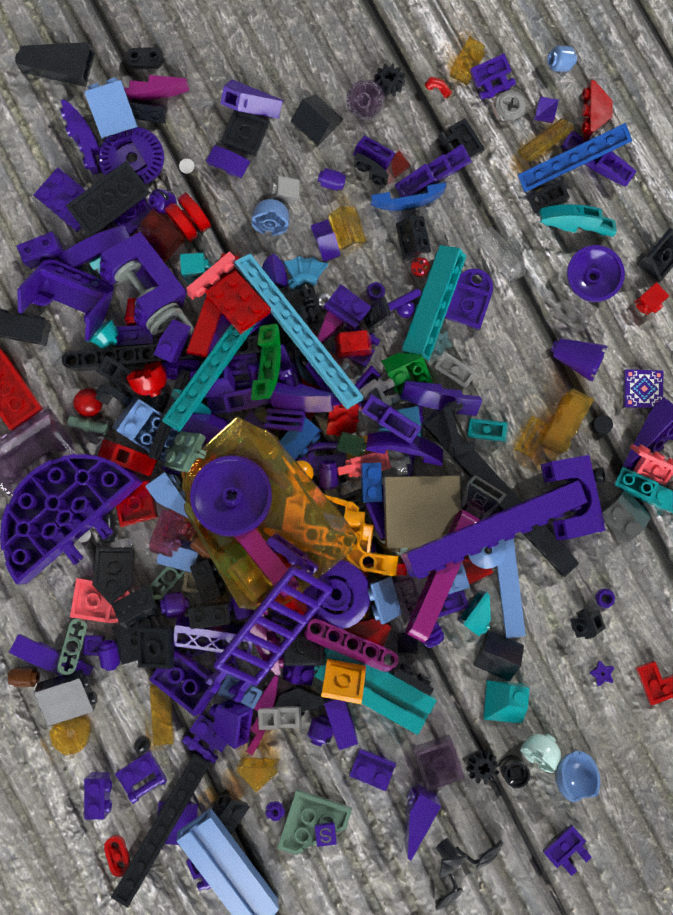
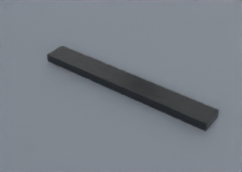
M197 753L193 754L111 896L112 899L127 908L129 907L210 766V761H206Z

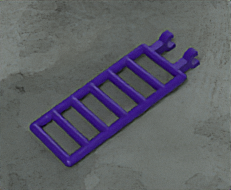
M290 566L214 662L213 666L217 670L205 680L206 684L211 685L208 688L209 691L216 693L223 679L229 674L240 679L237 685H233L228 690L230 694L234 695L233 701L240 703L249 686H257L329 597L333 588L298 567ZM295 575L322 590V593L314 600L287 585V583ZM282 591L307 604L310 608L304 615H301L274 600ZM270 607L298 623L290 631L262 617V615ZM258 623L286 638L277 646L249 631ZM245 639L273 652V654L266 662L238 649L237 646ZM230 655H233L261 669L254 677L224 663Z

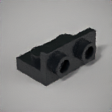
M410 215L396 223L403 260H409L421 253L428 254L431 252L423 216Z

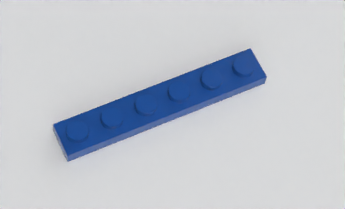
M626 123L621 124L518 174L517 177L523 191L527 192L632 142Z

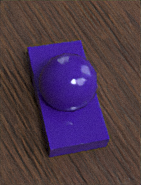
M414 289L389 302L390 311L397 308L396 310L400 317L407 319L413 316L415 306L411 300L422 295L420 290Z

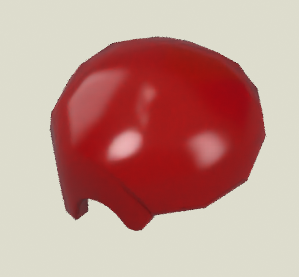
M91 387L79 390L74 396V409L81 416L92 417L101 411L103 403L95 399L97 389Z

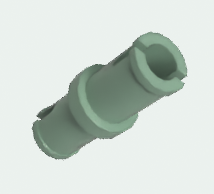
M70 415L67 426L82 429L87 433L91 431L106 435L109 423L94 421L89 417L85 419Z

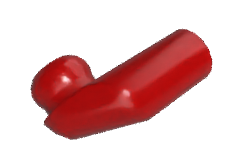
M432 76L425 82V87L428 90H433L435 87L444 98L452 94V91L442 79Z

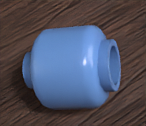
M555 46L549 52L547 58L548 65L555 72H568L577 61V55L571 46Z

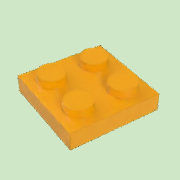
M327 659L321 697L361 704L366 666Z

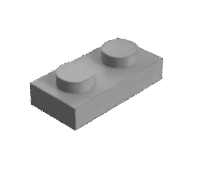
M444 352L434 367L464 388H467L477 373L447 352Z

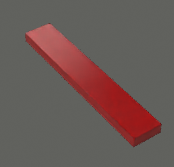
M222 253L220 259L224 257L226 254ZM235 256V261L240 259L239 256ZM234 266V268L232 269V271H230L229 273H226V272H225V273L221 276V278H220L219 281H221L222 279H224L226 276H228L229 274H231V273L234 272L235 270L237 271V269L235 268V266ZM207 296L187 349L188 354L207 358L222 315Z

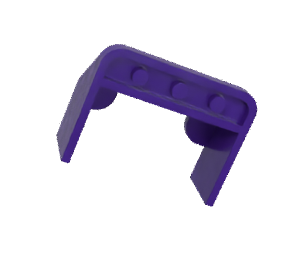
M45 260L17 289L18 313L22 314L31 303L46 306L55 300L86 313L84 315V323L86 324L85 340L89 341L104 322L113 296L114 287L107 281L56 260Z

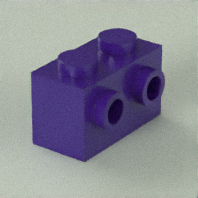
M91 772L84 779V820H104L111 812L112 800H110V792L112 790V780H110V772Z

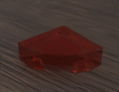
M400 151L394 155L392 160V173L395 178L410 168L409 162Z

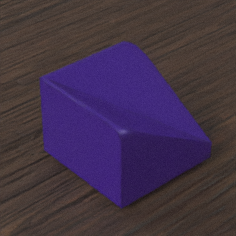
M541 96L537 102L534 120L552 124L556 116L559 100Z

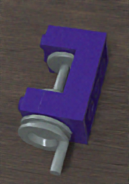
M141 232L101 253L99 273L102 279L108 281L111 286L117 282L130 279L141 294L135 301L134 320L138 326H142L144 330L150 329L151 334L156 335L165 331L171 321L175 319L191 326L189 334H193L195 328L182 311L187 293Z

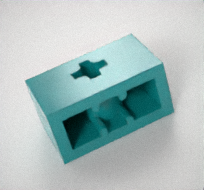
M204 253L180 254L181 274L187 284L193 283L212 267Z

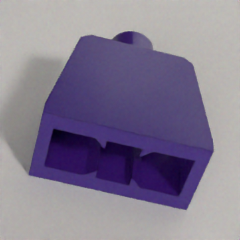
M232 700L219 705L214 704L210 708V715L215 717L214 731L233 749L249 741L253 714L252 708Z

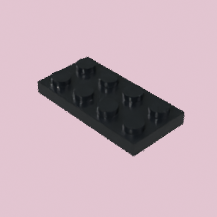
M126 160L65 206L86 234L91 237L150 195L151 192Z

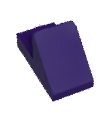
M329 220L311 225V230L323 262L340 257L341 254L336 235L332 231Z

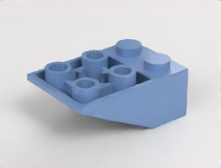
M134 396L113 425V428L150 452L163 415ZM171 427L160 460L165 461L167 455L165 449H168L166 447H173L176 436L184 431H178Z
M164 472L146 485V488L157 503L195 522H199L191 506L190 494L187 490L184 491L180 487L182 482L176 475Z
M392 576L368 581L370 589L367 590L370 601L374 600V605H371L376 621L379 620L382 625L401 615L402 612Z

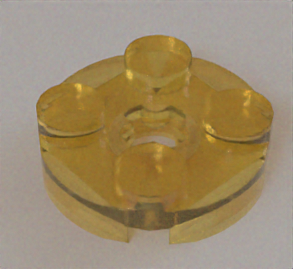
M79 716L53 724L49 735L55 749L63 755L76 754L89 743L91 727L86 718ZM67 729L75 731L74 739L67 737Z

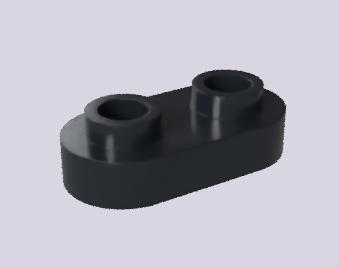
M156 47L131 48L126 53L128 65L133 69H157L164 63L163 54Z

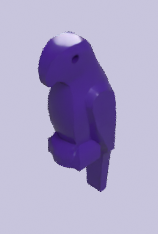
M281 344L282 366L279 370L278 378L282 384L296 387L299 383L303 384L285 345Z

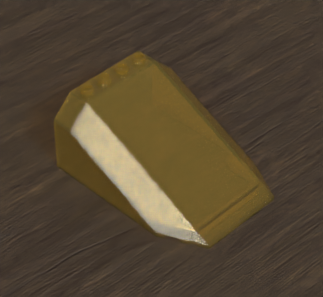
M236 417L201 449L206 452L205 458H197L189 472L181 471L183 478L182 489L185 491L186 498L184 511L239 608L256 610L274 587L234 536H221L209 531L195 516L190 501L191 487L198 472L209 462L224 456H240L252 460L264 470L272 488V504L265 520L255 529L266 543L274 534H279L309 555L308 558L320 565L313 575L315 578L319 579L352 551L357 536L346 519L273 434L239 417ZM274 552L287 569L290 566H296L302 570L300 566L288 562L287 557L283 554ZM293 576L300 585L296 590L303 592L311 585L299 577ZM279 594L274 601L283 605L295 598L290 595L283 598Z

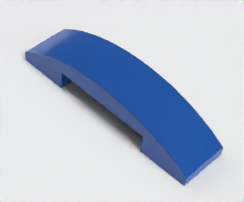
M446 182L427 185L425 194L391 199L390 192L371 195V206L390 211L416 209L439 198L445 192Z

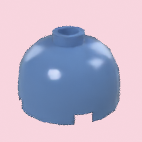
M266 199L255 206L252 213V226L256 231L265 234V231H271V235H280L287 231L289 211L283 203L275 199Z

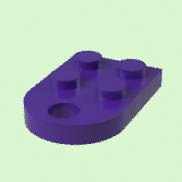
M468 269L460 274L445 319L478 330L481 329L493 293V282L486 272L480 269ZM479 275L482 282L475 284L472 281V276Z

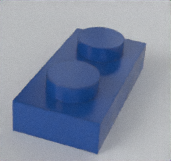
M360 463L361 502H382L381 463Z

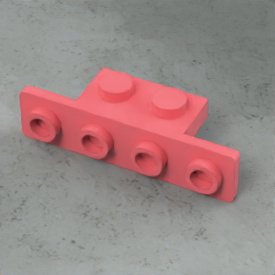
M631 444L630 448L642 456L633 470L666 486L673 475V459L669 458L666 460L665 456L657 451L651 453L650 449L641 444L639 447Z

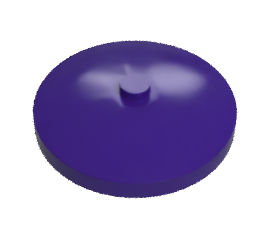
M224 456L209 462L198 472L191 487L190 501L195 516L206 529L221 536H240L253 531L265 520L272 504V488L269 478L258 464L240 456Z

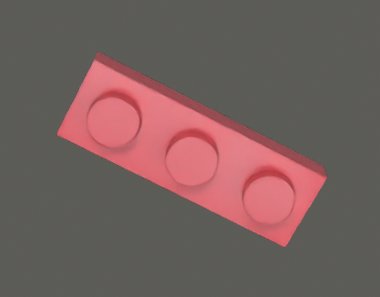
M229 251L187 287V295L192 300L196 297H201L205 293L206 288L210 285H215L225 272L229 273L235 266V256Z

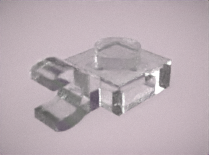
M152 528L132 531L133 537L119 539L120 547L134 545L135 551L155 548Z

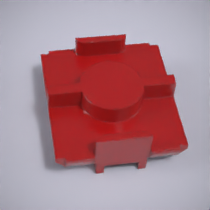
M342 404L334 406V410L328 414L326 434L342 436L343 434L355 433L356 425L359 422V404H355L347 410Z

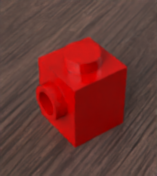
M656 282L637 298L634 303L640 312L646 315L651 312L655 314L664 307L662 303L669 295Z

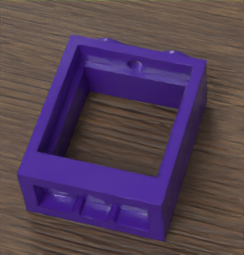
M324 697V705L338 749L342 750L357 745V733L347 701Z

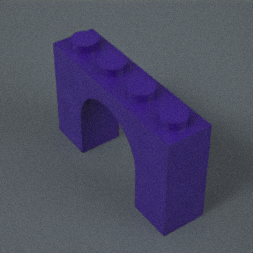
M584 455L540 464L544 483L558 480L569 482L579 480L587 499V503L582 504V508L577 510L572 517L552 521L556 540L572 539L606 531L590 456Z

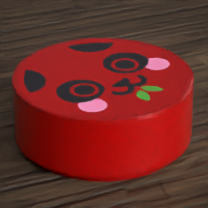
M422 257L416 258L411 264L412 274L419 278L426 276L430 270L428 260Z

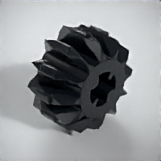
M385 63L383 69L379 67L377 74L374 75L375 89H379V94L385 92L386 98L389 94L395 97L396 92L401 93L402 87L405 86V73L401 72L400 66L394 68L392 63L391 67H388Z
M478 749V755L471 752L473 759L467 758L466 762L469 765L466 767V771L470 772V779L475 778L478 784L483 780L484 784L487 785L488 778L494 781L493 774H499L496 768L500 764L498 761H495L496 756L494 754L490 755L489 750H486L483 754L482 750ZM484 763H485L486 768H485V767H482L481 770H480L479 765H480V766H483Z

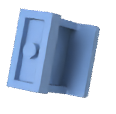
M115 77L106 80V85L99 86L98 83L87 86L88 90L84 91L101 138L138 127L122 80L118 81Z

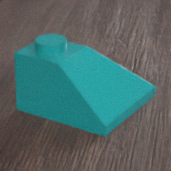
M479 590L469 604V608H466L458 619L460 623L478 636L484 635L490 627L489 622L491 621L490 594L483 590Z
M486 680L483 719L522 724L528 709L530 688L523 683Z

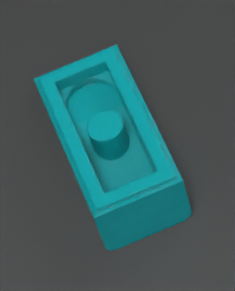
M469 418L467 437L507 442L509 424L508 422Z

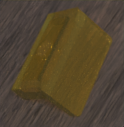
M340 206L328 214L333 232L336 235L339 250H344L354 243L363 244L366 242L355 207Z

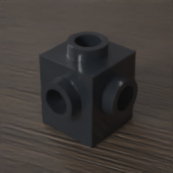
M587 609L576 612V616L570 619L572 629L577 638L585 637V639H591L606 629L600 610L589 612Z

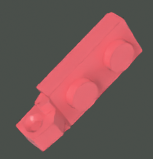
M386 449L385 454L373 452L345 460L346 465L337 468L338 475L348 473V477L355 478L361 476L360 463H381V471L391 469V464Z

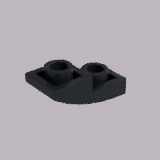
M356 153L354 167L361 172H370L369 180H372L374 184L387 185L389 176L387 172L375 161Z

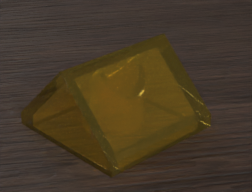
M241 757L237 766V772L257 793L277 774L280 759Z

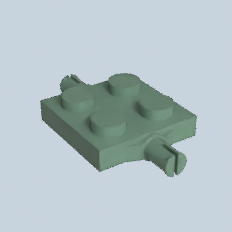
M180 432L174 440V446L166 447L168 449H165L167 455L163 466L170 470L189 472L197 458L203 459L206 456V452L201 450L206 437L200 433Z

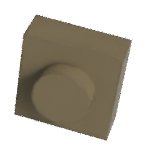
M185 571L182 591L199 593L192 573Z

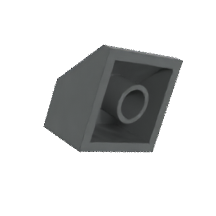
M624 490L601 509L604 522L622 542H631L645 529L651 519V515L635 497Z

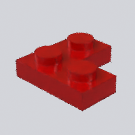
M655 661L635 667L648 703L651 706L673 698V674L662 678Z

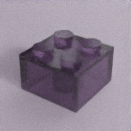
M449 734L412 747L427 791L465 779Z

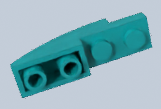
M564 204L544 207L539 211L540 223L560 228L563 231L575 233L578 227L586 231L590 230L610 237H614L617 232L616 221L603 217L602 209Z
M625 467L621 468L614 485L661 510L673 513L672 490Z

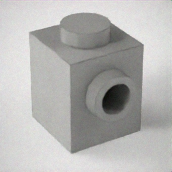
M278 176L269 186L271 199L293 204L299 199V180Z

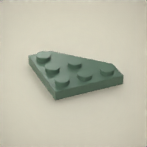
M296 789L277 849L297 855L303 852L304 849L316 845L315 824L335 822L336 833L345 830L352 807Z

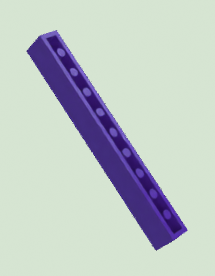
M579 480L568 482L402 553L401 556L409 576L421 579L428 576V572L433 569L435 571L445 569L447 567L446 564L449 562L455 564L463 561V556L470 554V556L481 553V548L486 546L487 548L499 545L498 541L502 539L504 541L511 540L520 531L521 534L533 530L532 526L536 524L538 526L549 523L548 519L552 517L554 519L565 516V512L568 510L570 512L577 511L582 508V504L587 503V499Z

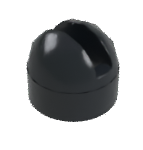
M594 468L595 481L597 483L605 482L604 468Z
M147 736L138 737L134 743V747L139 753L148 751L151 746V740ZM145 741L146 744L140 749L138 746Z

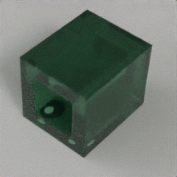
M341 431L336 450L359 457L360 453L364 454L367 443L364 442L365 438Z

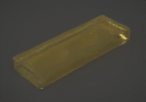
M562 118L520 148L518 150L519 156L529 162L533 161L574 130V125Z
M151 685L153 745L173 744L174 731L171 697L156 685Z

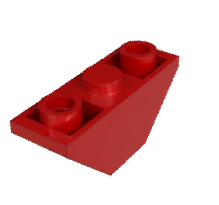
M591 80L582 91V99H584L581 112L583 116L581 127L583 141H588L613 117V100L595 80Z
M103 439L97 455L150 477L157 460L149 458L146 454Z

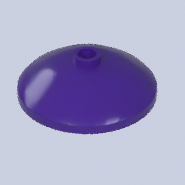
M591 245L580 249L571 258L567 267V280L570 288L578 297L586 301L602 302L608 300L620 290L624 282L625 270L620 257L613 250L605 246ZM589 275H593L595 279L591 280Z

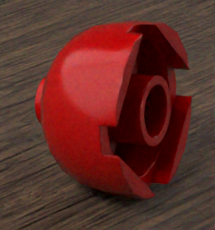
M160 361L146 364L144 369L140 371L136 369L127 376L128 383L134 392L143 396L150 395V397H155L161 393V389L167 382V374Z

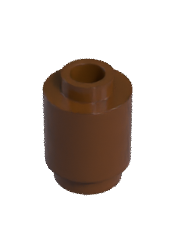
M196 531L189 540L191 542L190 547L203 558L210 559L219 548L215 545L216 542L203 531L200 534Z
M16 667L11 669L8 674V683L14 687H35L36 683L40 680V673L36 667Z

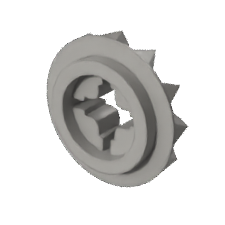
M505 91L497 98L495 110L505 120H515L521 117L525 110V99L516 91ZM511 100H513L512 106L515 108H512L510 111H508L507 105L509 104V102H511Z

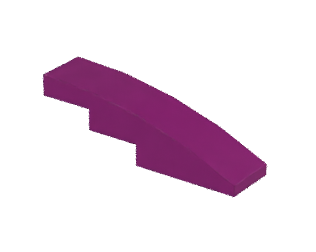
M149 75L148 82L130 80L129 88L124 87L129 102L134 99L138 101H154L189 91V85L186 78Z
M274 674L254 708L256 711L259 708L274 707L279 676ZM258 716L250 731L255 733V736L246 750L252 756L265 730H259Z

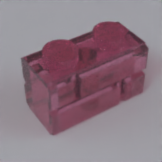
M162 510L149 542L151 552L173 557L174 552L179 551L181 545L180 536L181 534L185 535L188 526L185 523V516Z

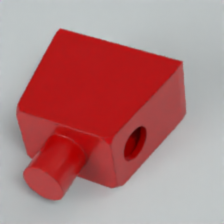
M361 330L339 333L335 338L336 358L373 355L369 332Z

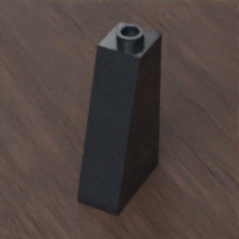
M88 42L20 46L19 52L15 56V62L22 73L86 87L95 51Z

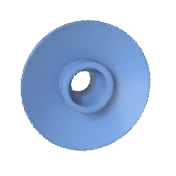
M504 540L498 541L499 545L492 547L490 553H485L484 547L481 548L482 552L473 556L468 554L469 559L473 564L483 569L498 566L506 554Z

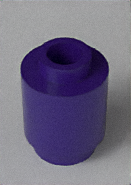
M324 168V171L320 170L318 182L321 183L320 187L338 191V189L343 190L346 175H343L340 171Z
M334 460L321 461L319 466V485L325 490H332L338 485V466Z
M114 640L100 642L97 650L101 668L106 671L115 670L120 664L117 644H115Z

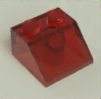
M154 209L140 222L135 233L141 232L164 263L185 241L182 234Z

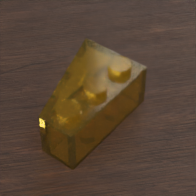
M575 389L563 394L539 445L557 454H562L564 451L567 452L572 442L570 441L573 435L578 432L580 423L586 416L594 399Z

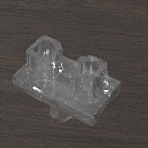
M388 450L389 464L391 468L393 467L396 476L408 474L406 464H411L408 454Z

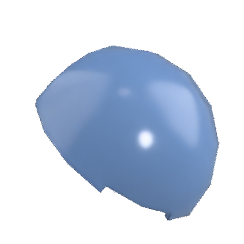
M574 751L566 754L555 770V782L560 793L567 800L576 802L582 798L598 796L601 784L600 773L590 755L583 751Z

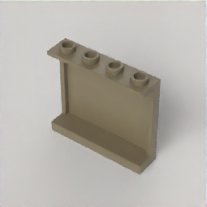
M460 476L383 477L385 545H382V548H388V552H400V548H407V551L447 535L456 514L461 510Z

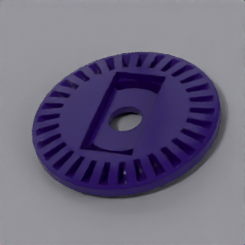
M135 127L110 135L105 139L99 151V165L104 176L124 163L127 156L131 153L137 155V160L133 163H128L145 186L153 182L162 171L165 160L164 150L159 139L150 131Z
M333 559L318 564L320 566L313 576L333 589H339L342 592V597L340 600H335L330 594L313 617L340 629L355 625L365 616L370 605V597L367 590L370 587L366 577L355 565L344 560ZM332 575H336V576L343 577L344 579L347 580V582H345L344 580L339 579V578H333V579H331V576H332ZM305 581L304 594L316 600L322 593V590ZM327 608L330 609V610H333V611H340V610H342L343 613L331 612V611H328Z

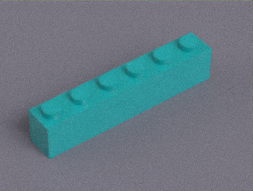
M439 246L438 252L434 256L432 268L428 273L426 285L422 289L421 299L416 306L413 321L409 325V332L403 342L402 351L404 353L422 354L425 361L430 360L467 257L460 248Z

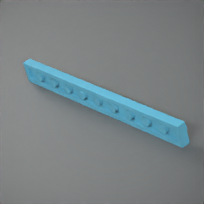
M248 254L234 261L235 268L250 287L271 308V314L346 410L362 401L363 395L254 257Z

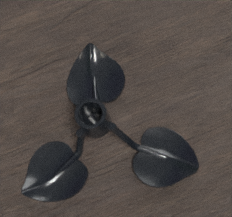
M449 838L442 840L436 846V849L443 857L438 877L443 879L450 876L453 883L452 891L447 893L440 903L435 906L436 911L452 904L463 892V888H458L453 876L456 868L460 867L466 860L476 865L477 869L485 867L499 854L503 844L502 840H500L498 845L487 850L477 860L465 854L458 846L455 848Z

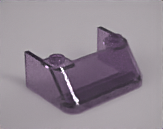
M50 408L41 411L0 438V488L9 497L13 495L11 485L20 482L23 478V469L53 449L57 452L68 450L71 454H75L71 437Z

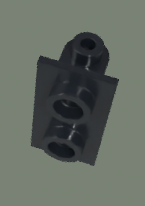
M130 100L129 103L135 119L166 124L165 114H167L168 107L164 106V103L151 102V105H148V102Z

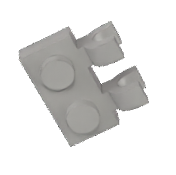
M385 374L380 376L378 381L374 379L359 390L363 395V400L366 399L369 393L375 395L388 405L401 400L397 392L394 393L391 389L394 386L393 380L391 378L388 379Z

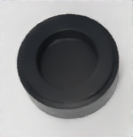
M600 415L593 420L592 427L596 433L606 434L612 430L613 421L607 415Z

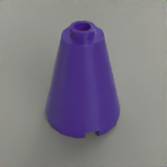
M560 338L559 342H554L551 351L554 352L553 356L593 382L594 377H591V375H596L605 354L602 350L606 351L608 346Z

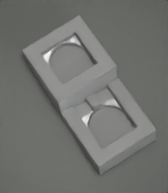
M301 706L259 708V730L300 728L302 726Z

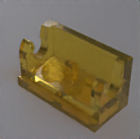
M469 36L451 68L450 77L467 86L472 78L469 70L480 64L486 53L483 51L485 46Z

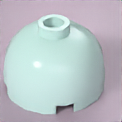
M533 734L524 741L520 752L532 764L535 761L540 764L538 768L549 773H554L561 761L560 748L555 743L556 739L549 734Z

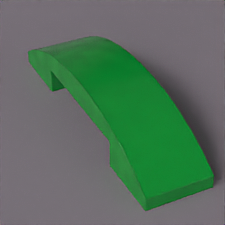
M277 324L259 327L258 345L262 349L258 380H253L252 400L269 399L278 380L281 343Z

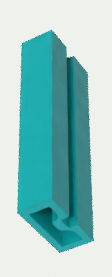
M325 647L323 651L326 654L323 658L324 665L315 666L313 669L316 671V678L324 682L327 659L366 666L361 703L414 734L419 735L428 714L431 713L437 702L435 696L427 695L399 679L391 671H380Z

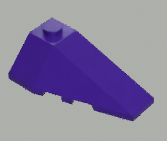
M665 397L653 406L633 444L638 447L641 444L650 449L651 453L655 451L660 452L664 449V444L670 439L673 441V404ZM631 449L623 467L634 472L633 469L642 456Z

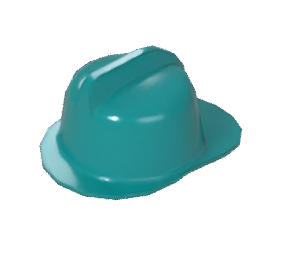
M113 319L104 322L89 341H85L93 342L100 348H105L108 345L114 346L117 343L116 337L119 331L112 322Z

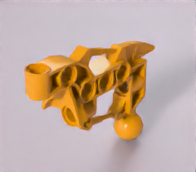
M303 460L294 462L289 470L290 479L294 482L293 494L286 500L283 530L266 527L264 531L271 537L274 534H279L303 551L309 550L326 560L337 558L312 548L315 544L343 548L345 555L341 560L355 565L358 569L382 575L396 576L398 556L370 552L374 525L364 523L365 512H359V507L352 501L348 502L337 497H331L320 493L319 490L305 492V485L313 478V468L311 464ZM318 497H322L333 503L345 506L343 528L305 524L304 515L308 503ZM311 528L315 529L318 533L316 539H311L308 536V531ZM330 531L337 534L335 542H330L327 538V534ZM349 534L356 536V544L350 545L347 542L346 538ZM365 557L373 558L374 565L372 567L364 565L363 560Z

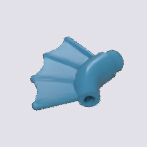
M297 256L294 260L283 261L292 278L287 282L291 289L299 288L304 284L316 285L318 277L328 266V263L319 262L315 257L307 259Z

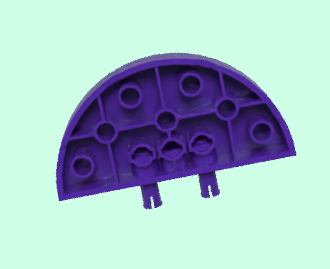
M87 454L65 455L61 458L47 461L31 471L13 491L12 494L14 495L5 507L1 522V550L4 552L6 568L16 585L28 584L63 552L73 565L79 563V559L82 560L84 557L76 549L74 543L92 527L97 530L102 539L109 537L108 534L111 535L113 530L103 520L104 516L143 482L129 469L108 459Z

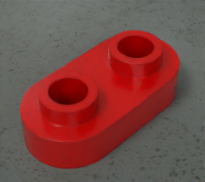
M112 835L104 844L105 855L111 873L116 877H123L131 860L123 837ZM113 842L118 843L119 847H114ZM118 862H123L124 866H119Z

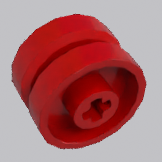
M184 192L177 198L182 210L174 203H170L164 210L183 236L191 243L198 238V233L193 225L199 231L205 232L211 227V224L199 205Z

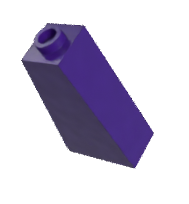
M193 412L181 430L189 433H200L206 437L204 442L236 456L246 444L250 427L213 414Z

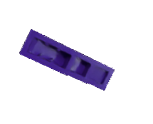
M572 130L560 148L567 151L586 141H583V138ZM612 151L584 164L624 187L629 184L637 172Z
M461 144L448 154H443L431 163L424 164L396 183L395 187L401 197L417 195L425 191L427 185L439 183L473 161L464 145Z
M405 381L400 395L402 400L440 411L445 404L456 401L457 404H463V408L456 412V414L477 416L482 403L480 396L463 395L461 390L443 389L441 384Z
M22 634L17 635L9 653L60 675L56 666L61 649L56 650ZM64 654L63 657H67V661L61 664V666L64 667V671H67L71 668L69 665L70 658L74 659L75 657ZM78 659L75 671L83 669L85 675L89 676L94 666Z

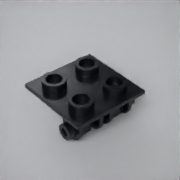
M308 284L300 286L301 289L282 293L298 314V307L306 306V313H309L308 325L323 321L313 285L308 286Z

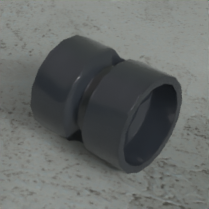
M509 755L502 759L499 769L507 784L518 789L527 785L530 780V772L524 762L515 755Z

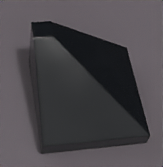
M397 633L398 653L418 654L417 639L406 633Z

